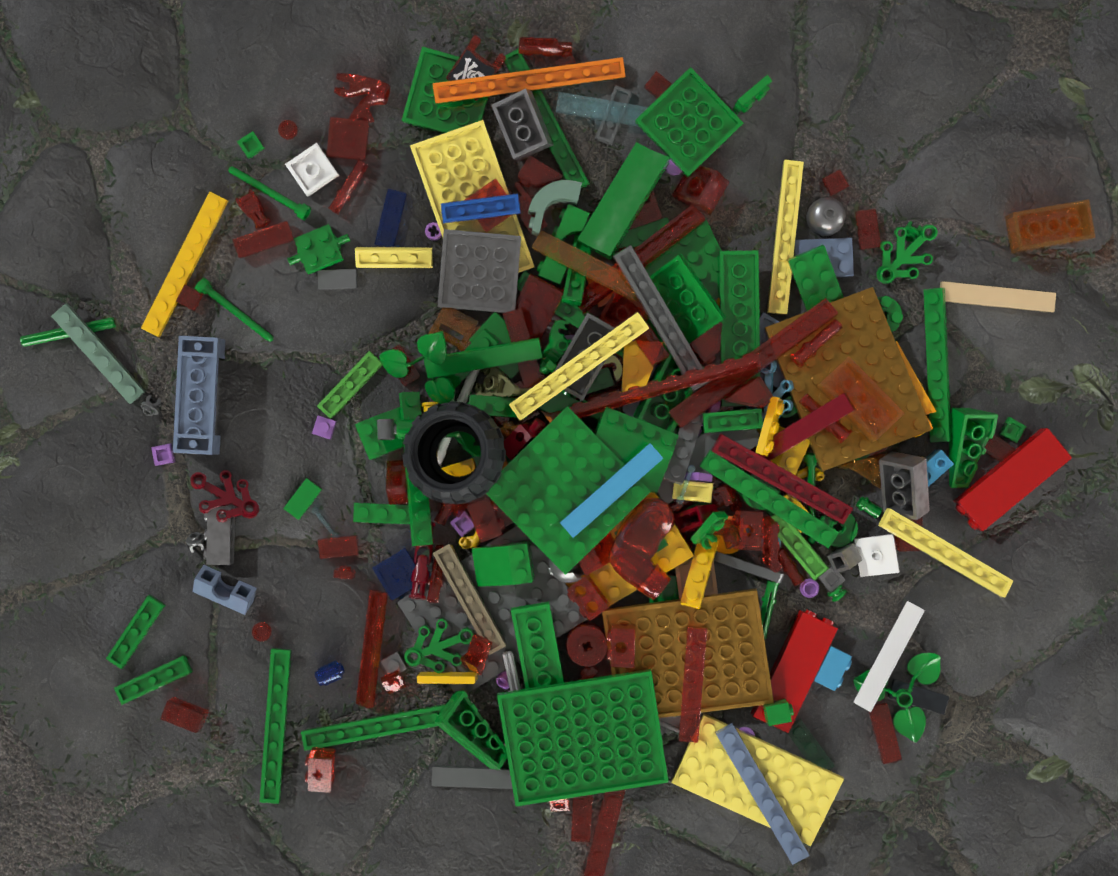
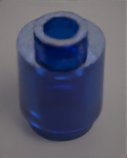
M333 661L318 668V671L315 672V678L320 686H327L342 679L345 670L341 663Z

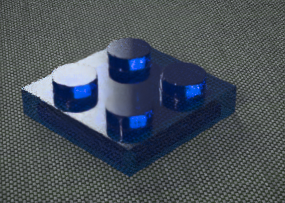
M406 548L372 568L391 600L412 589L413 582H411V576L416 564Z

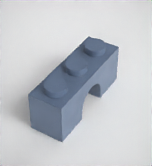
M203 565L194 579L192 592L246 615L254 601L257 588L240 580L236 586H229L222 581L221 572Z

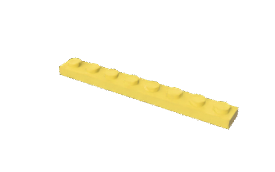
M783 161L767 313L787 315L792 272L787 259L794 257L804 164L801 161Z
M637 312L514 400L509 406L521 421L644 333L649 327Z
M886 508L878 526L1000 597H1006L1013 580L894 510Z

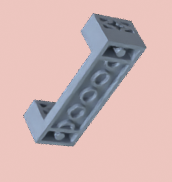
M179 336L173 453L220 454L221 435H215L218 364L219 359H225L224 339Z

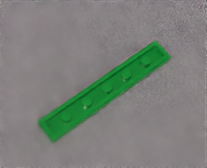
M539 338L446 354V359L441 364H434L424 358L427 377L434 378L540 359L543 356Z

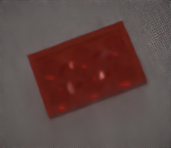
M530 274L516 301L515 314H510L507 323L521 335L529 339L539 338V341H541L563 297L564 291Z

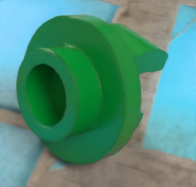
M909 221L904 227L907 230L905 240L908 242H913L920 235L922 228L920 225L917 228L912 227V221Z

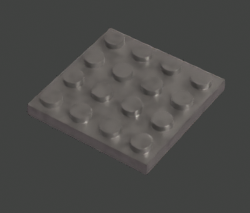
M444 229L438 307L515 314L521 236Z

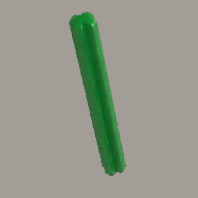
M111 317L86 323L93 332L116 327L115 320ZM62 328L21 336L20 341L22 346H31L68 338L69 336Z

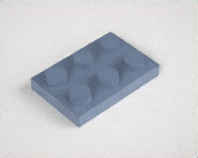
M852 238L795 240L794 256L824 245L836 278L854 276Z

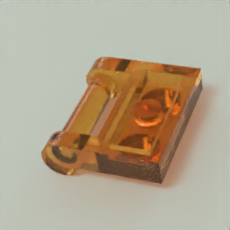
M442 307L429 334L442 331L439 329L441 324L462 334L464 337L462 340H459L443 331L445 341L458 347L457 349L462 352L479 322L454 308Z

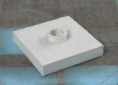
M317 143L285 164L307 197L339 176Z
M894 534L854 539L855 546L862 558V561L858 563L860 577L900 572Z

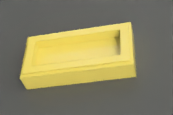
M687 480L683 481V485L674 483L672 499L711 503L713 483Z

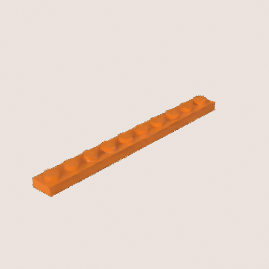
M623 57L439 82L432 85L435 104L517 93L524 89L532 91L625 78L626 76Z

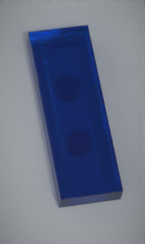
M392 189L387 190L375 240L376 246L395 247L407 193Z

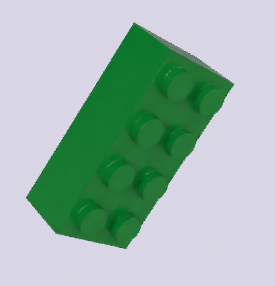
M665 349L633 417L674 432L693 391L667 349Z

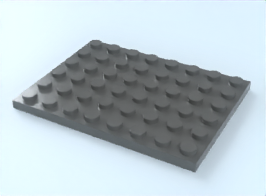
M518 526L486 546L530 541L535 576L532 583L477 587L473 554L461 561L507 644L505 647L490 655L488 654L444 573H441L426 584V600L409 598L410 594L397 601L417 635H419L418 631L421 626L428 625L431 628L430 635L425 638L423 643L425 647L430 645L436 630V622L440 618L447 619L449 624L443 631L439 642L458 635L466 627L474 631L475 638L470 644L460 642L442 649L452 654H461L463 656L461 665L454 666L451 662L430 654L435 662L441 660L445 663L446 668L443 672H478V679L474 684H449L454 692L465 691L467 694L506 670L503 652L512 651L515 664L520 661L511 608L549 601L556 638L588 619L567 584L550 574L548 570L549 558ZM440 621V627H445V622ZM422 628V633L428 634V630ZM469 632L464 633L466 638L471 637ZM454 657V661L459 663L460 658ZM437 664L438 668H439L440 670H442V669H443L442 665H441V664Z

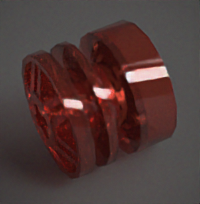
M582 622L572 628L567 635L568 655L578 665L585 667L594 666L602 661L606 655L607 641L605 633L595 623ZM587 641H589L590 646L592 647L584 649V645L582 643L586 644Z

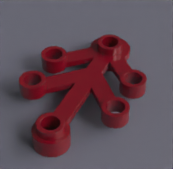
M223 470L220 473V481L224 483L226 492L207 482L206 476L201 472H196L191 476L190 483L194 489H204L220 498L211 501H201L199 503L201 513H208L213 508L232 504L238 508L217 511L216 519L218 522L223 523L228 518L239 515L245 518H254L258 515L259 505L250 498L247 480L240 479L237 482V490L241 492L242 501L235 496L231 482L232 474L228 470ZM228 475L229 478L224 479L222 476ZM196 481L202 482L201 484H195ZM245 484L246 487L241 488L239 485ZM208 505L209 507L207 509H203L201 506ZM247 508H252L253 511H252V512H248V511H246V509H247ZM225 514L226 517L220 518L219 515Z

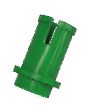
M862 496L856 504L860 511L867 512L875 519L882 512V508L869 501L868 497L864 498Z

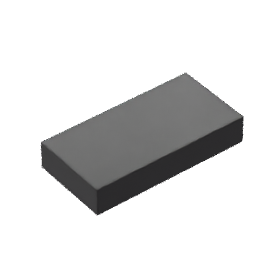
M356 269L318 270V290L357 289Z

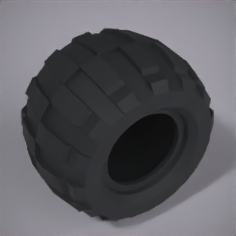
M450 401L429 407L422 415L419 414L411 423L412 427L404 438L403 444H405L402 458L404 467H406L409 474L408 478L423 495L442 503L462 504L482 497L489 492L494 483H497L502 474L501 470L506 459L504 437L500 428L493 421V418L485 411L474 405ZM453 432H465L472 435L480 446L481 458L479 464L474 471L465 476L449 475L442 470L437 461L439 443L445 436Z

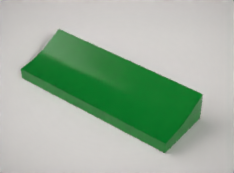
M636 142L578 237L577 242L611 260L667 168L670 157Z

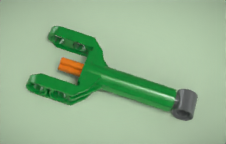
M378 419V440H393L395 436L397 439H404L406 433L412 427L411 423L415 419H398L396 422L394 419ZM453 432L444 437H454L472 457H481L480 446H473L475 438L465 432Z

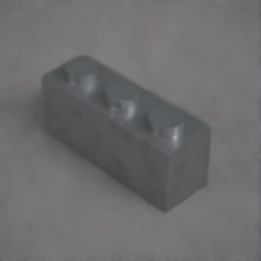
M235 506L217 507L211 509L208 513H204V520L207 522V529L204 531V540L207 541V548L204 549L206 565H231L234 563L235 517L228 518L226 522L221 523L217 521L216 513L221 509L226 511L234 509ZM225 514L219 515L220 518L226 517Z

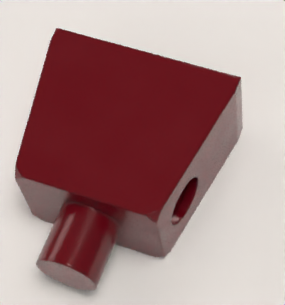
M536 418L532 424L518 425L504 440L506 455L510 460H513L545 427V423L542 420Z
M715 504L699 505L675 514L673 518L680 533L697 531L713 512L720 511L717 510ZM691 517H694L697 521L690 522Z

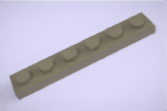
M451 543L433 552L435 559L488 654L490 655L505 647L507 644Z

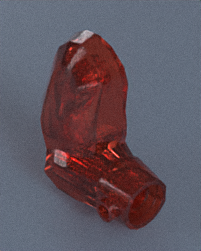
M646 498L634 508L631 515L618 530L608 553V561L613 569L626 582L636 587L638 591L652 600L661 594L671 580L658 564H654L652 557L657 552L660 542L671 532L675 523L673 510L666 502L659 498Z

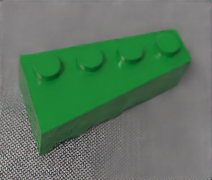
M455 691L434 723L487 767L500 770L507 759L506 747L490 729L488 722L479 714L477 707L471 703L466 692Z

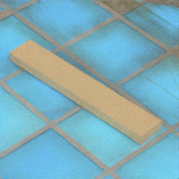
M940 282V288H945V302L1051 313L1055 311L1056 293Z

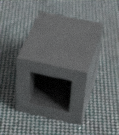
M854 543L842 546L827 556L835 573L850 570L862 561Z

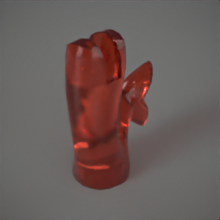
M337 73L336 79L350 82V88L334 87L335 94L347 98L368 94L359 102L348 120L354 121L363 118L367 122H375L369 108L374 105L387 104L390 85L366 76Z

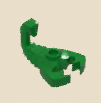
M555 320L550 331L549 344L546 346L542 355L543 358H541L539 364L540 373L548 374L553 372L571 343V339H566L564 334L558 332V329L567 330L565 324H571L568 321Z

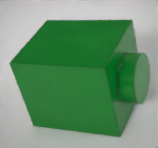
M786 699L776 700L773 704L763 705L765 720L768 726L792 722L791 716L794 715L792 704H788Z

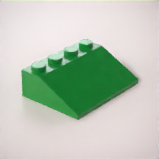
M605 407L600 415L594 434L625 465L649 443L663 457L658 464L639 479L652 493L657 494L679 435Z

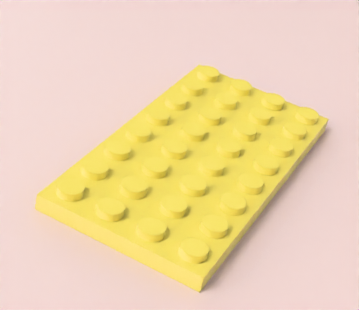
M483 120L410 145L442 237L444 229L521 236L518 273L534 268L516 214L443 224L441 203L509 195Z
M703 713L671 779V783L771 828L716 735V731L728 724ZM736 728L801 841L811 846L844 781L843 776Z

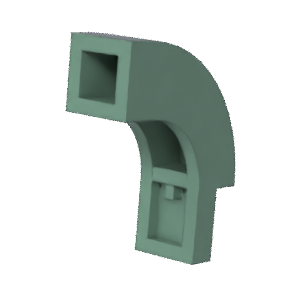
M559 180L544 186L537 192L528 210V214L535 216L531 217L529 228L532 229V235L539 236L544 212L551 205L567 203L577 206L582 182Z

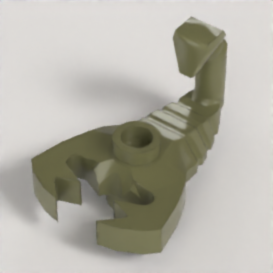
M498 366L480 369L479 372L487 376L484 378L483 384L476 383L475 386L476 395L496 397L521 396L530 390V388H518V386L505 377L504 372Z

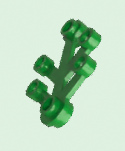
M931 224L924 225L920 230V235L905 249L907 230L903 227H897L894 230V235L897 237L896 259L890 264V252L893 249V244L889 241H883L880 244V249L883 251L882 266L876 272L877 279L883 284L891 283L895 278L909 277L916 279L919 276L917 268L909 267L907 270L896 269L901 264L923 263L924 265H930L933 262L931 254L911 255L926 240L930 241L936 238L938 234L937 228ZM930 228V234L925 235V230ZM900 229L903 230L902 236H898V231ZM888 243L889 249L884 250V245ZM925 256H929L928 262H924ZM887 270L889 272L888 276L883 277V272ZM911 270H915L914 276H910Z
M440 618L436 622V630L430 645L423 649L424 640L430 635L431 628L428 625H423L419 628V635L414 647H410L405 652V661L410 666L422 664L434 669L436 673H442L446 668L445 663L441 660L435 662L425 656L433 654L451 662L454 666H459L463 662V656L459 653L452 654L442 649L460 642L470 644L475 638V633L471 628L466 627L458 635L439 642L443 631L449 624L447 619ZM439 622H445V627H440ZM422 628H426L428 634H423ZM469 632L471 637L466 638L464 633ZM416 653L418 658L413 659L411 654ZM454 657H459L460 662L456 663ZM441 664L443 669H437L436 665Z

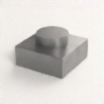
M831 565L826 572L818 577L829 592H832L845 581L840 573H835Z
M399 651L381 660L390 678L408 668Z

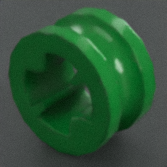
M840 584L832 592H828L827 595L832 597L833 602H836L847 591L843 590Z

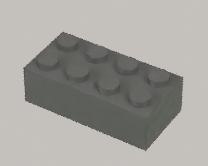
M587 313L555 371L615 328ZM606 360L564 390L583 400Z

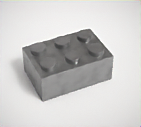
M524 89L492 104L514 160L520 161L553 146L532 91Z
M893 451L881 458L879 464L883 512L885 513L886 508H890L906 518L920 519L930 511L926 458Z

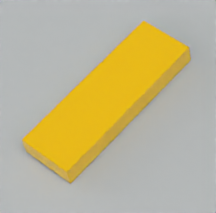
M420 672L417 675L418 684H474L478 679V672Z

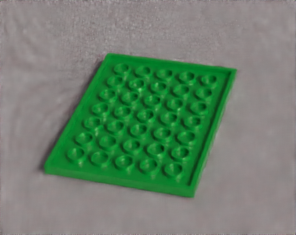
M651 669L497 693L516 807L668 783Z

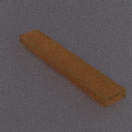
M542 230L532 245L534 250L634 301L636 294L622 271Z

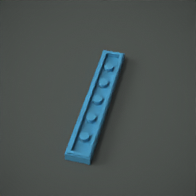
M649 443L564 518L560 524L574 538L658 464L663 457Z

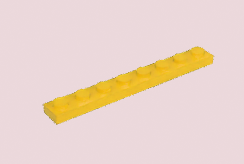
M209 192L141 329L157 337L161 336L228 203L226 199L212 192Z

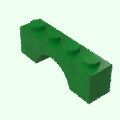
M569 204L567 209H562L559 219L562 221L559 227L555 226L552 233L554 240L552 244L548 243L544 252L547 255L544 262L541 261L538 266L539 278L558 286L561 285L567 271V266L560 257V245L568 236L581 234L590 213Z

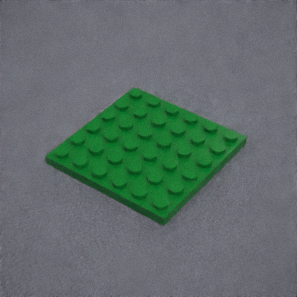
M567 406L501 470L502 474L497 483H494L486 494L566 575L651 491L638 480L574 538L566 531L560 522L625 465Z

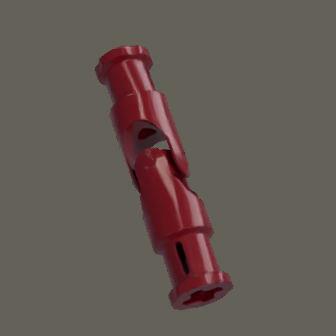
M431 522L432 535L433 528L436 527V523ZM433 545L415 547L414 563L417 565L411 576V582H413L412 591L409 595L411 599L426 600L425 589L429 581L427 565L429 566L431 563ZM425 548L429 551V557L425 555L417 556V552L419 549Z

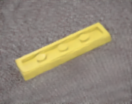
M355 248L356 268H433V248Z

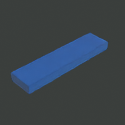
M518 194L441 203L443 224L521 214Z

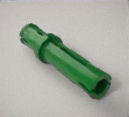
M767 580L765 594L761 598L763 603L760 613L764 639H767L773 607L777 602L775 598L779 583Z

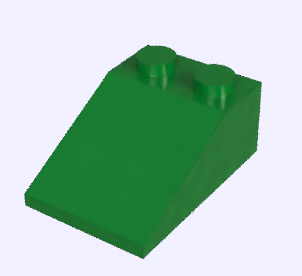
M400 407L355 424L369 460L376 459L403 447V439H397L396 436L393 440H378L377 420L394 419L396 422V420L401 419Z
M530 541L472 548L477 587L517 585L534 581Z

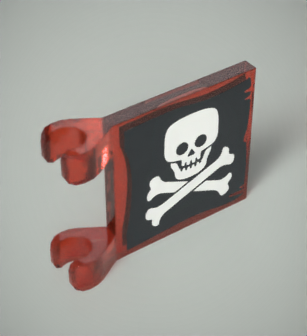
M474 35L445 79L453 81L496 75L505 63L506 57L500 53L494 63L491 64L475 52L481 43V39Z

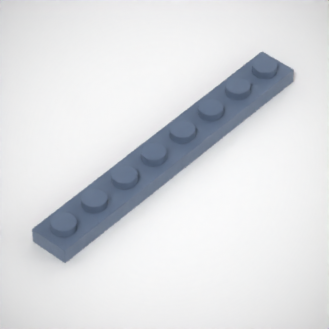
M733 723L716 731L718 739L792 865L808 857L807 849Z

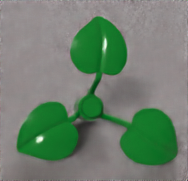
M443 331L425 334L418 339L417 347L422 355L421 357L407 362L405 353L396 349H390L380 354L381 364L391 376L396 378L406 376L408 374L407 366H412L424 358L434 364H441L446 359L447 354ZM434 377L426 382V392L433 401L440 404L454 401L455 389L448 379Z
M920 653L912 657L907 665L908 672L914 675L909 688L899 689L897 692H894L886 687L888 685L887 681L877 700L881 701L885 697V691L896 697L897 703L904 707L905 710H899L895 714L893 719L894 726L900 734L909 738L914 743L918 742L924 732L926 717L921 708L917 706L908 708L913 702L911 692L913 691L912 688L916 678L921 684L925 685L932 684L938 679L941 670V657L935 653ZM870 670L854 678L853 682L858 692Z

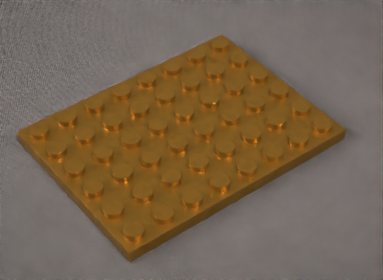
M873 287L764 328L784 380H791L794 384L790 395L800 419L843 393H847L856 409L808 438L821 472L932 430Z
M757 588L703 596L700 609L681 605V599L602 609L612 675L651 669L659 718L774 703Z

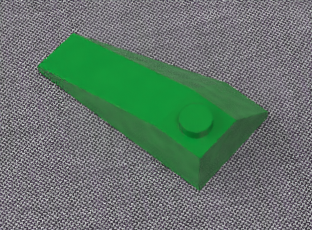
M952 408V441L949 442V459L954 465L949 468V487L967 488L978 468L977 462L981 454H985L987 450L985 446L989 438L992 439L995 434L998 414L972 408Z

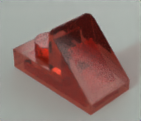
M478 634L473 635L468 652L460 659L463 666L481 676L492 642Z

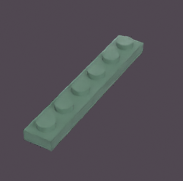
M68 303L64 304L51 316L129 404H132L146 392Z

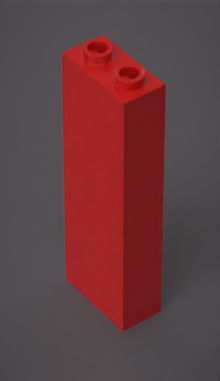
M1041 428L953 500L956 504L955 508L961 515H965L968 518L967 523L973 530L984 531L1072 459V457L1048 428Z
M808 609L805 612L799 610L770 671L773 701L786 699L788 704H792L794 715L791 716L792 722L772 725L789 733L838 630V628L833 626V621L827 618L820 620L816 618V613ZM763 705L754 706L751 711L753 717L766 722Z

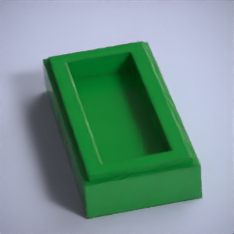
M306 478L283 509L300 520L323 489Z

